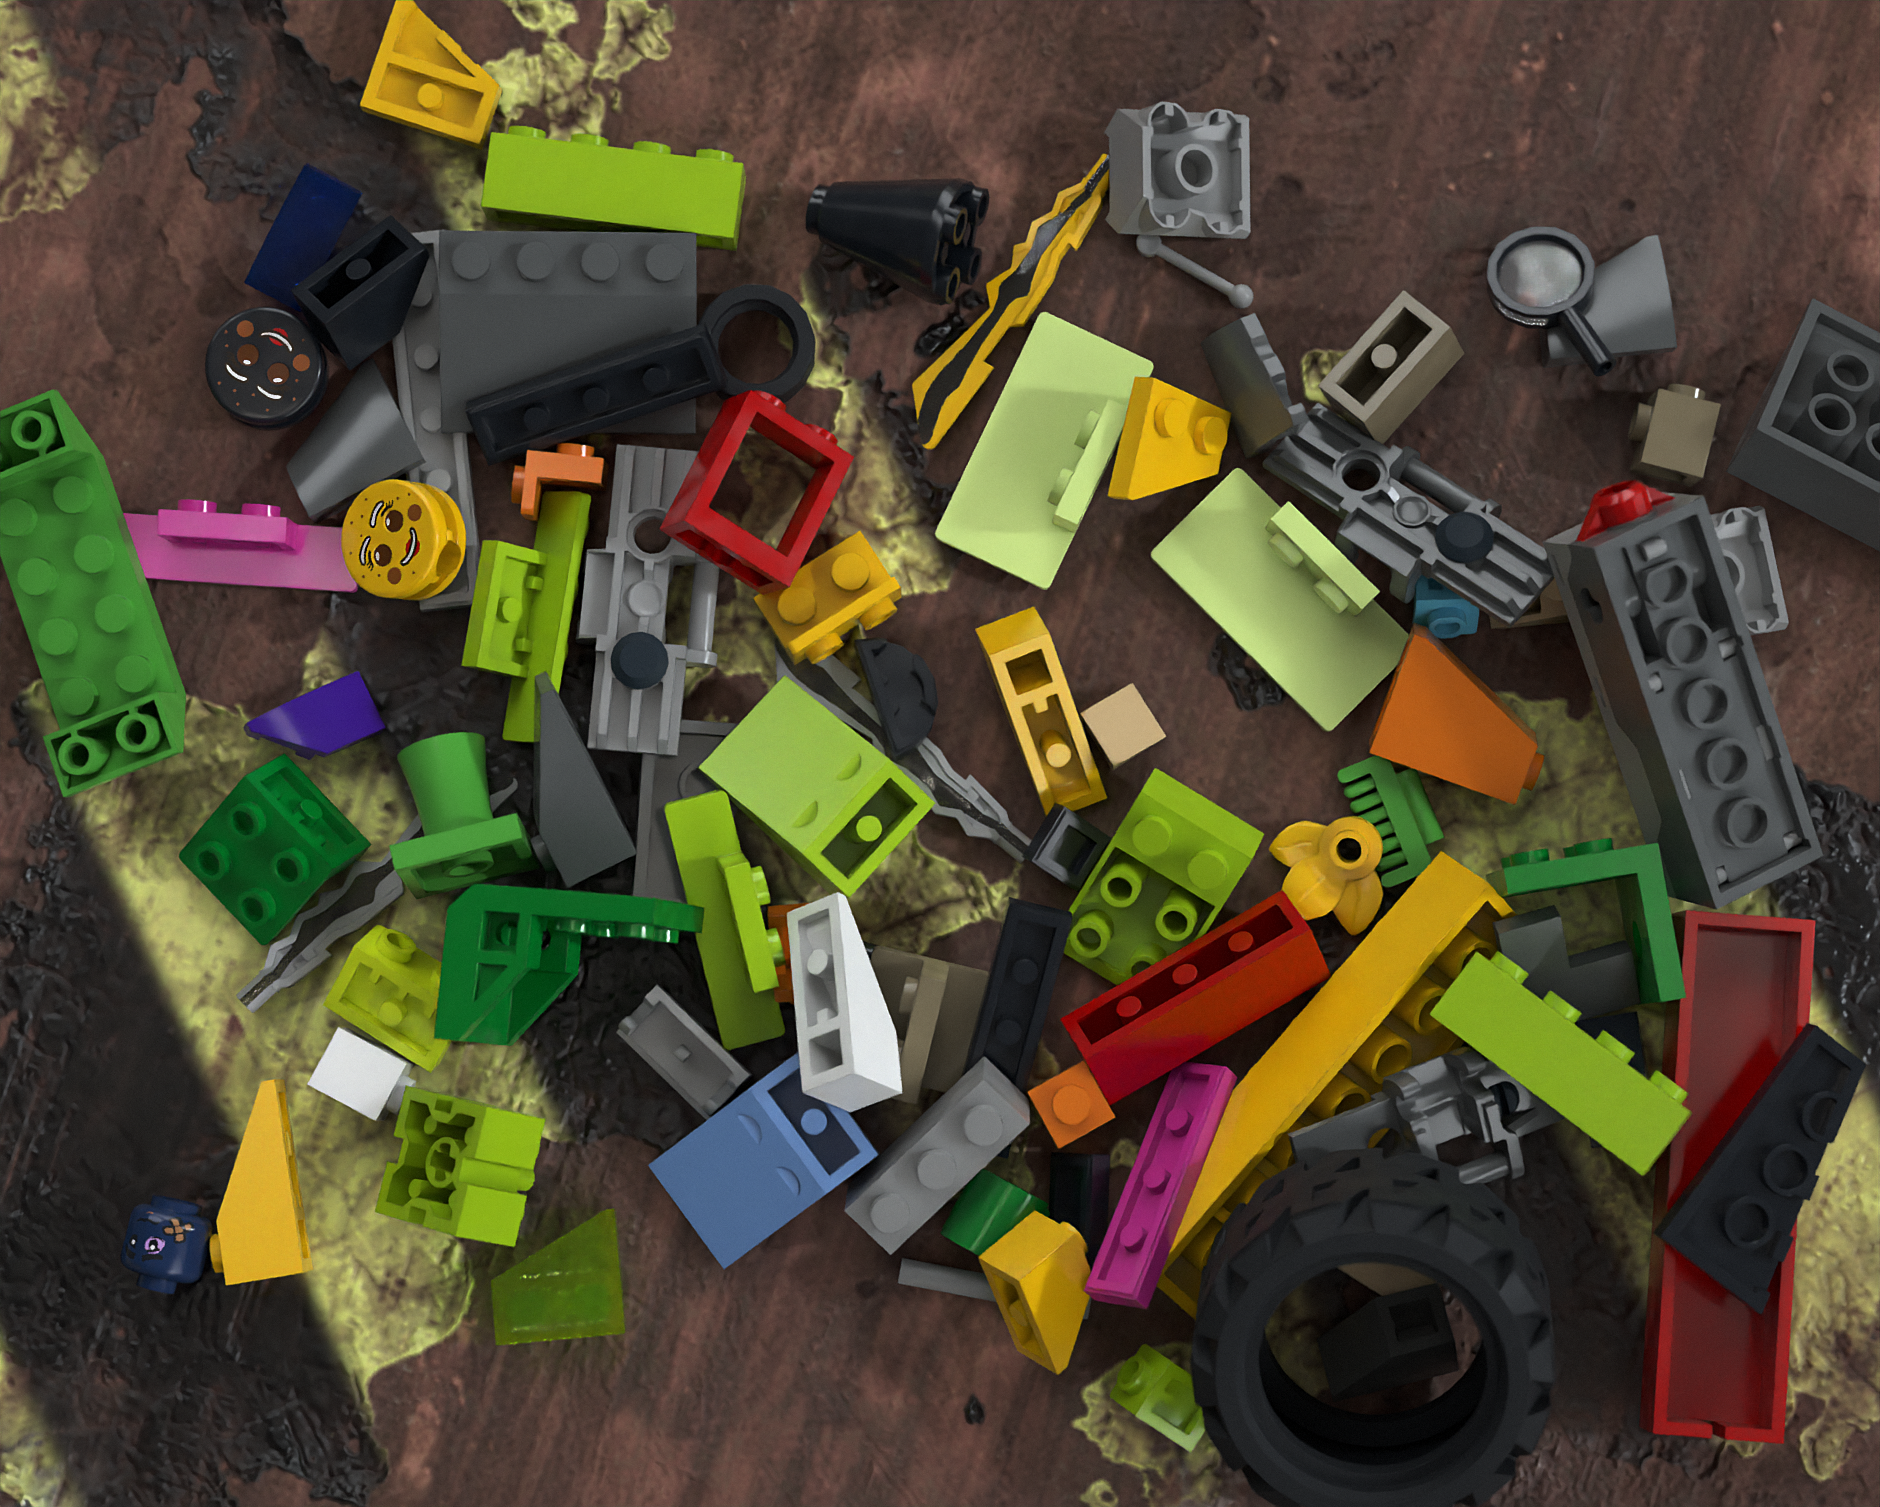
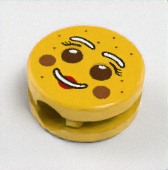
M398 479L379 481L364 489L351 504L342 527V554L351 577L365 591L384 598L424 600L442 592L456 577L462 565L466 549L464 520L453 499L443 490L433 485Z

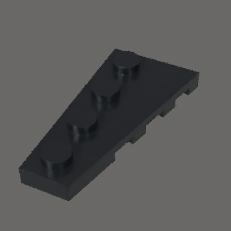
M1807 1023L1654 1230L1653 1234L1752 1311L1762 1315L1771 1294L1767 1292V1288L1778 1262L1784 1263L1794 1237L1790 1236V1233L1804 1200L1810 1201L1820 1177L1815 1175L1828 1143H1834L1866 1064L1817 1025Z

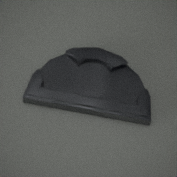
M880 637L854 640V649L893 761L896 762L916 751L931 732L938 707L935 678L923 658L917 654L913 655L903 646L888 643L887 639Z

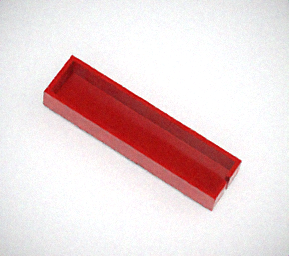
M1684 910L1672 913V922L1686 998L1666 1001L1662 1074L1689 1093L1681 1104L1690 1110L1692 1114L1656 1160L1639 1427L1652 1434L1712 1438V1434L1726 1440L1784 1444L1797 1219L1790 1233V1236L1794 1237L1784 1263L1778 1262L1767 1288V1292L1771 1294L1762 1315L1748 1308L1659 1239L1653 1232L1805 1025L1809 1023L1816 920ZM1702 1420H1708V1421H1710V1424H1709V1423H1706V1422H1704V1421H1702Z

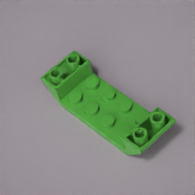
M50 390L1 410L0 557L60 728L56 732L43 736V740L63 797H71L183 753L186 692L103 455L57 390Z

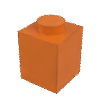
M1084 1060L1026 1091L1028 1098L1058 1149L1116 1118Z

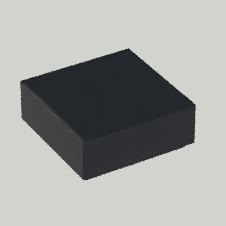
M1055 802L1022 857L1065 886L1079 892L1112 838L1065 806Z

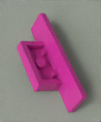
M182 499L178 500L177 510L158 509V515L123 513L146 579L354 593L358 590V584L351 577L344 562L341 547L342 528L297 525L287 517H280L281 507L242 504L241 514L216 513L217 503Z

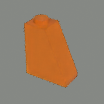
M1413 623L1370 736L1369 753L1515 805L1522 788L1529 791L1533 790L1543 765L1544 755L1536 752L1538 748L1536 733L1427 627Z

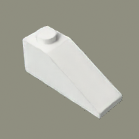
M837 892L787 912L802 1093L849 1112L901 1094L902 1084L897 1033L846 896Z

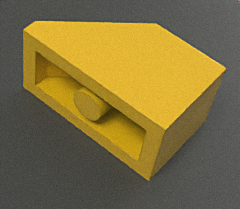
M1034 1210L982 1253L978 1259L1017 1351L1059 1375L1068 1366L1090 1298L1084 1291L1091 1273L1085 1257L1088 1247L1084 1238L1072 1225L1067 1222L1059 1224Z

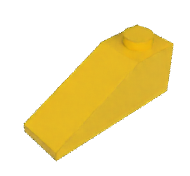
M1035 607L976 628L975 631L992 679L1045 816L1047 817L1055 802L1073 812L1107 799L1053 641Z
M284 1080L261 1081L216 1220L218 1234H213L209 1240L214 1271L216 1273L224 1272L226 1285L313 1270Z

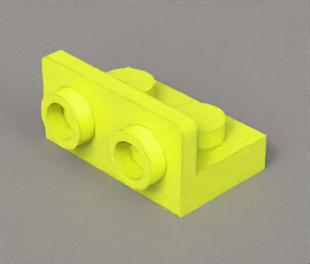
M382 925L373 927L354 945L323 1006L430 1073L440 1064L452 1040L434 1039L442 963L417 948L414 941L406 934L397 930L387 929Z

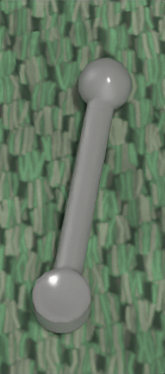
M1138 235L1136 248L1142 256L1153 257L1157 255L1229 296L1230 303L1236 308H1246L1252 303L1254 298L1253 291L1247 285L1238 284L1235 286L1161 244L1159 235Z

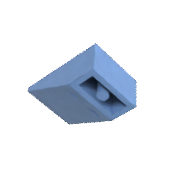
M797 1052L648 1166L722 1268L725 1269L880 1153L849 1111L802 1093L799 1052Z

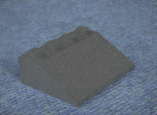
M439 230L441 433L475 434L465 412L468 401L695 327L697 303L696 233ZM696 398L588 433V435H695Z
M1812 298L1743 431L1726 472L1880 551V333Z

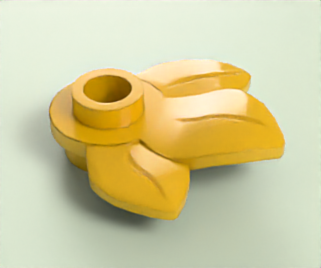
M1357 816L1338 818L1328 826L1305 820L1287 826L1274 839L1269 847V851L1282 864L1291 868L1284 879L1281 890L1284 891L1305 921L1324 916L1332 910L1341 925L1351 935L1355 936L1368 927L1375 918L1384 895L1381 881L1375 870L1382 858L1383 842L1380 833L1373 824ZM1352 838L1360 844L1361 855L1358 859L1347 860L1341 856L1339 843L1342 839Z

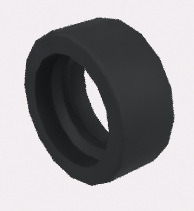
M744 284L723 292L706 307L698 325L706 323L717 353L719 337L725 325L736 315L748 311H765L778 317L789 329L793 340V350L786 369L775 379L761 384L745 383L736 379L723 367L728 379L727 388L715 393L720 399L726 400L750 389L753 391L760 390L777 397L783 403L787 402L805 386L815 363V335L807 312L791 295L770 285Z

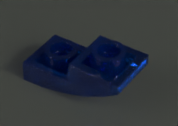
M306 163L279 211L244 283L302 312L290 290L328 262L332 252L338 246L363 192Z

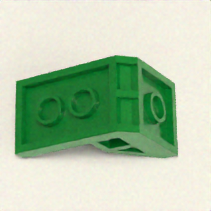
M474 883L447 908L434 1039L512 1046L578 975L582 935L618 939V936L639 938V940L678 944L679 931L702 933L704 907L651 897ZM547 928L551 935V941L548 947L541 951L543 931L546 932Z

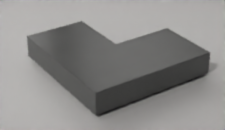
M1555 905L1492 922L1497 950L1529 974L1522 985L1542 1000L1551 990L1582 1013L1577 1021L1641 1003L1633 954L1626 940L1568 956L1561 916Z

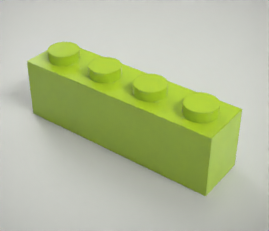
M510 126L508 134L491 132L481 208L487 220L580 232L696 233V246L737 251L746 174L744 164L733 162L734 156L730 153L713 149H700L696 151V157L671 154L669 146L648 141L635 142L633 149L608 146L609 141L606 138L580 133L572 134L570 141L546 139V132L527 126Z
M1499 951L1495 953L1491 960L1476 952L1430 1012V1015L1639 1174L1646 1175L1691 1116L1692 1112L1681 1104L1689 1093L1658 1070L1648 1080L1628 1065V1062L1635 1055L1633 1051L1604 1030L1596 1040L1575 1025V1022L1582 1014L1551 990L1543 1000L1522 985L1529 974Z

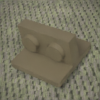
M876 946L873 949L870 963L895 1027L898 1043L902 1093L891 1098L916 1104L920 1087L946 1093L961 1079L989 972L884 946Z

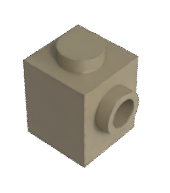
M1669 384L1667 390L1659 388L1648 398L1647 404L1638 402L1628 432V439L1637 441L1630 472L1692 487L1703 478L1721 404L1704 400L1706 393L1703 390L1683 384Z

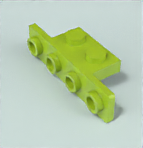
M546 491L542 496L534 549L498 540L482 541L462 666L512 678L502 734L503 739L506 741L534 744V688L536 675L547 671L559 695L563 665L568 655V635L573 605L579 589L578 575L584 539L589 529L590 494L579 491Z
M718 789L668 802L664 805V813L687 904L704 907L702 933L694 934L721 1043L725 1049L731 1050L780 1037L785 1033V1027L779 1003L774 1000L773 988L779 987L775 967L785 965V957L776 927L765 929L760 906L770 903L766 879L761 865L750 868L749 861L741 852L728 795L724 790Z

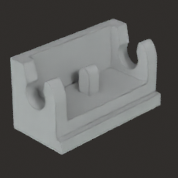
M656 985L644 997L643 1003L630 1016L625 1017L618 1026L619 1029L616 1033L706 1120L715 1115L752 1076L662 986Z

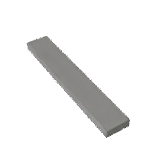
M439 230L411 233L427 248L430 257L401 331L392 338L400 413L426 463L406 472L407 481L430 484L447 493L459 508L466 530L465 555L456 577L442 592L431 598L419 600L422 612L471 607L480 559L468 434L441 433Z

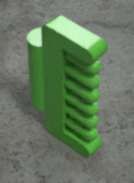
M1375 755L1341 769L1337 773V780L1342 784H1346L1370 774V777L1345 787L1344 795L1347 798H1353L1376 789V792L1352 801L1350 803V810L1354 813H1359L1382 803V807L1358 817L1366 819L1371 824L1386 818L1389 820L1375 826L1381 837L1391 833L1395 834V836L1382 841L1383 854L1399 847L1401 850L1381 858L1376 870L1382 872L1402 863H1407V865L1382 875L1380 878L1382 886L1390 888L1417 877L1432 862L1425 845L1445 838L1417 770L1411 768L1395 774L1390 760Z

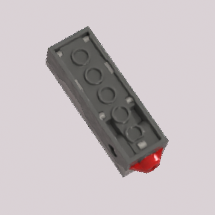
M1627 480L1597 491L1592 497L1584 522L1543 541V545L1646 844L1658 843L1668 897L1717 910L1822 857L1823 853L1704 496L1660 492L1639 481Z

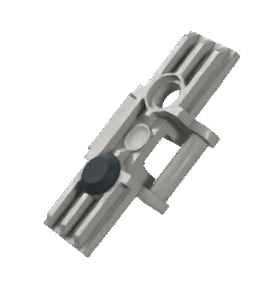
M617 444L606 548L587 549L584 553V589L581 619L578 621L576 642L579 644L593 645V642H596L595 651L597 653L588 749L678 756L686 667H717L718 654L712 652L719 567L672 537L665 550L655 554L643 552L635 543L636 531L642 523L647 520L656 519L663 521L699 451ZM677 565L694 566L687 646L666 644L665 616L668 585L672 583L673 569Z

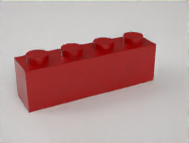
M1281 890L1067 1014L1060 1020L1080 1059L1085 1061L1110 1106L1332 976L1310 927L1284 891Z

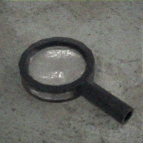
M1539 226L1513 232L1498 243L1488 259L1487 293L1494 309L1507 321L1525 328L1550 329L1560 326L1597 377L1609 373L1615 367V358L1582 314L1593 297L1595 263L1588 247L1572 233L1556 227Z

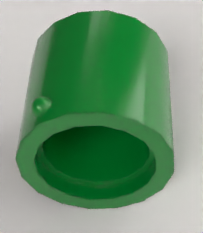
M983 1168L964 1186L940 1234L980 1256L1034 1210L1049 1217L1050 1211L1047 1209L1049 1203Z

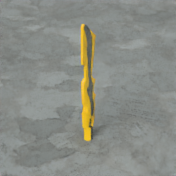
M1103 154L1080 183L1058 192L1051 212L1032 221L1026 242L1014 245L1011 268L986 284L990 308L912 383L920 440L925 449L931 450L936 447L992 372L994 367L984 362V360L1008 328L1025 326L1053 283L1060 261L1070 248L1075 251L1078 250L1103 208V197L1109 188L1108 155Z

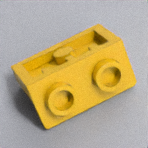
M858 531L798 569L789 588L766 595L758 594L753 600L794 665L806 658L809 659L811 664H816L839 650L844 645L840 636L859 624H862L865 630H869L890 618L898 610L894 602L901 598V586L895 577H890L862 532Z

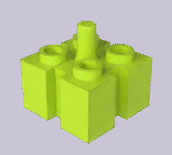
M405 1086L393 1135L402 1138L403 1142L398 1162L387 1161L375 1212L402 1221L422 1224L423 1227L452 1236L515 1247L527 1198L526 1195L519 1194L517 1190L527 1191L533 1186L535 1180L533 1169L540 1150V1141L546 1119L463 1097Z

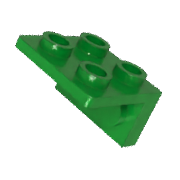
M284 753L245 775L181 850L179 858L261 945H267L279 935L326 880L355 861H358L372 844Z

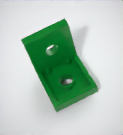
M1612 838L1599 839L1563 848L1565 858L1550 860L1548 849L1521 852L1501 858L1502 869L1485 875L1486 881L1491 884L1502 898L1615 880L1625 938L1633 954L1641 1001L1638 1005L1686 998L1658 843L1614 850Z

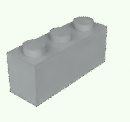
M984 1056L848 1185L844 1211L891 1255L1030 1124V1100Z

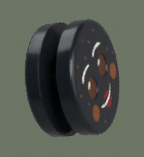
M256 307L235 314L218 328L207 348L205 374L214 398L233 418L246 426L269 431L292 427L305 420L316 410L327 389L329 364L321 342L301 319L282 309Z

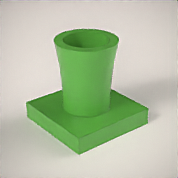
M472 732L438 735L413 743L398 753L397 760L411 789L424 837L392 844L389 847L394 870L416 900L472 886L474 883L480 884L540 868L537 854L530 840L531 837L517 813L493 818L486 774L485 737L483 735Z

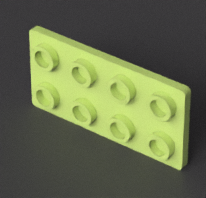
M1047 312L1040 313L936 529V539L1040 589L1047 590L1050 588L1119 443L1135 376L1150 377L1154 368L1153 363Z
M1235 468L1152 550L1150 555L1151 559L1325 732L1332 731L1399 663L1409 634L1373 600L1380 591L1289 501L1281 508L1241 468Z

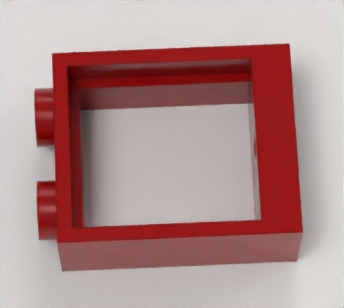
M750 389L724 401L659 530L760 594L766 595L790 587L854 456L838 447L837 438L829 431L813 424H803L786 413V405L777 397L764 391H753ZM749 427L816 469L776 550L709 507Z

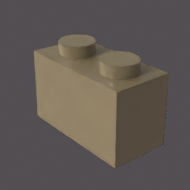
M1403 290L1318 386L1336 413L1374 440L1384 444L1464 355V351L1451 327Z

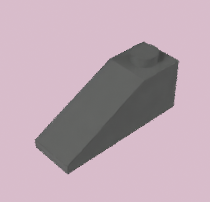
M547 671L535 676L533 814L539 835L530 840L545 871L549 873L558 868L567 887H570L637 854V851L616 805Z

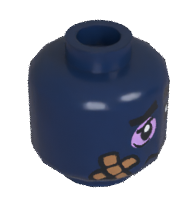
M153 1194L150 1204H140L133 1209L121 1251V1262L127 1269L139 1273L137 1286L153 1291L174 1294L177 1282L192 1283L201 1277L209 1249V1240L213 1233L211 1221L201 1216L202 1205Z

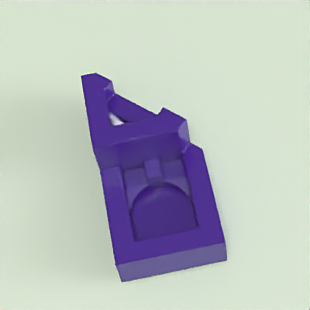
M356 671L270 710L247 722L243 728L248 737L256 740L260 738L267 739L295 750V755L311 760L315 755L324 758L379 735L386 727L359 671Z

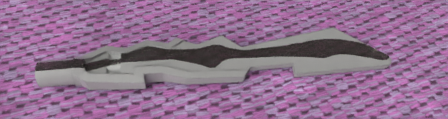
M774 634L777 682L782 676L786 675L845 724L871 738L873 746L889 758L936 803L931 808L935 815L957 819L967 837L991 840L1020 864L1025 860L1022 856L1032 840L1009 821L1007 811L971 774L964 780L953 771L941 750L927 737L916 751L894 762L875 706L853 689L861 681V678L833 655L816 664H811L809 659L806 658L794 665Z
M487 776L492 813L518 789V782L513 777ZM419 814L396 843L424 837ZM389 851L381 862L355 861L342 888L319 894L318 906L296 916L289 937L270 945L264 968L236 995L252 1013L257 1011L276 992H279L281 989L291 988L330 959L333 955L328 950L339 939L362 929L404 894L403 881L394 870L391 852Z

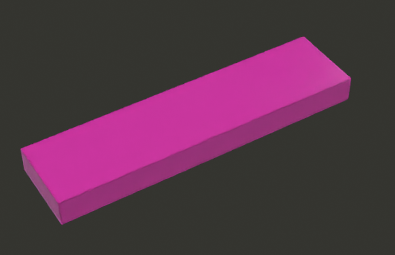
M1184 1062L1171 1070L1084 1288V1291L1095 1301L1141 1309L1148 1308L1238 1078L1228 1067Z

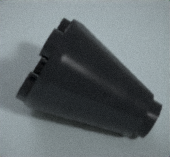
M960 178L837 181L832 183L831 186L819 184L812 192L807 206L806 230L810 234L818 235L819 240L826 246L928 303L941 306L953 302L961 283L973 285L976 281L981 267L982 251L980 248L974 247L977 228L983 223L988 211L990 195L988 189L975 186L972 181Z

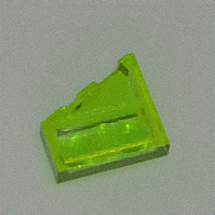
M616 1208L603 1210L491 1280L496 1346L616 1335L627 1332Z

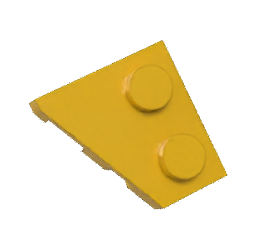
M396 0L360 107L363 112L482 150L502 90L500 85L483 68L475 64L444 30L441 31L417 7L413 0Z
M1135 376L1107 496L1113 499L1136 500L1217 475L1223 449L1227 443L1231 412L1156 378Z

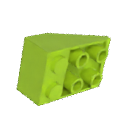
M786 675L781 677L697 768L718 789L724 790L729 800L830 895L838 892L845 895L846 898L851 897L936 804L889 758Z
M1155 768L1068 910L1072 913V922L1063 953L1115 985H1119L1206 934L1247 869L1264 833Z

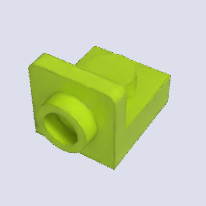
M1143 1344L1135 1356L1129 1358L1121 1367L1117 1376V1383L1110 1392V1398L1187 1451L1192 1452L1206 1431L1202 1407L1198 1404L1196 1405L1194 1400L1192 1375L1149 1345Z

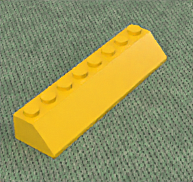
M1440 851L1426 869L1417 876L1407 891L1374 926L1367 937L1341 967L1333 973L1327 983L1301 1013L1292 1020L1288 1028L1232 1091L1156 1285L1195 1320L1202 1269L1207 1265L1215 1236L1240 1202L1248 1204L1260 1184L1296 1164L1288 1134L1371 1102V1095L1382 1091L1384 1077L1458 1049L1465 1042L1432 1017L1430 1012L1476 952L1491 960L1498 951L1492 922L1517 916V914L1490 883L1444 852ZM1390 1128L1380 1129L1375 1132L1370 1138L1367 1147L1373 1148Z

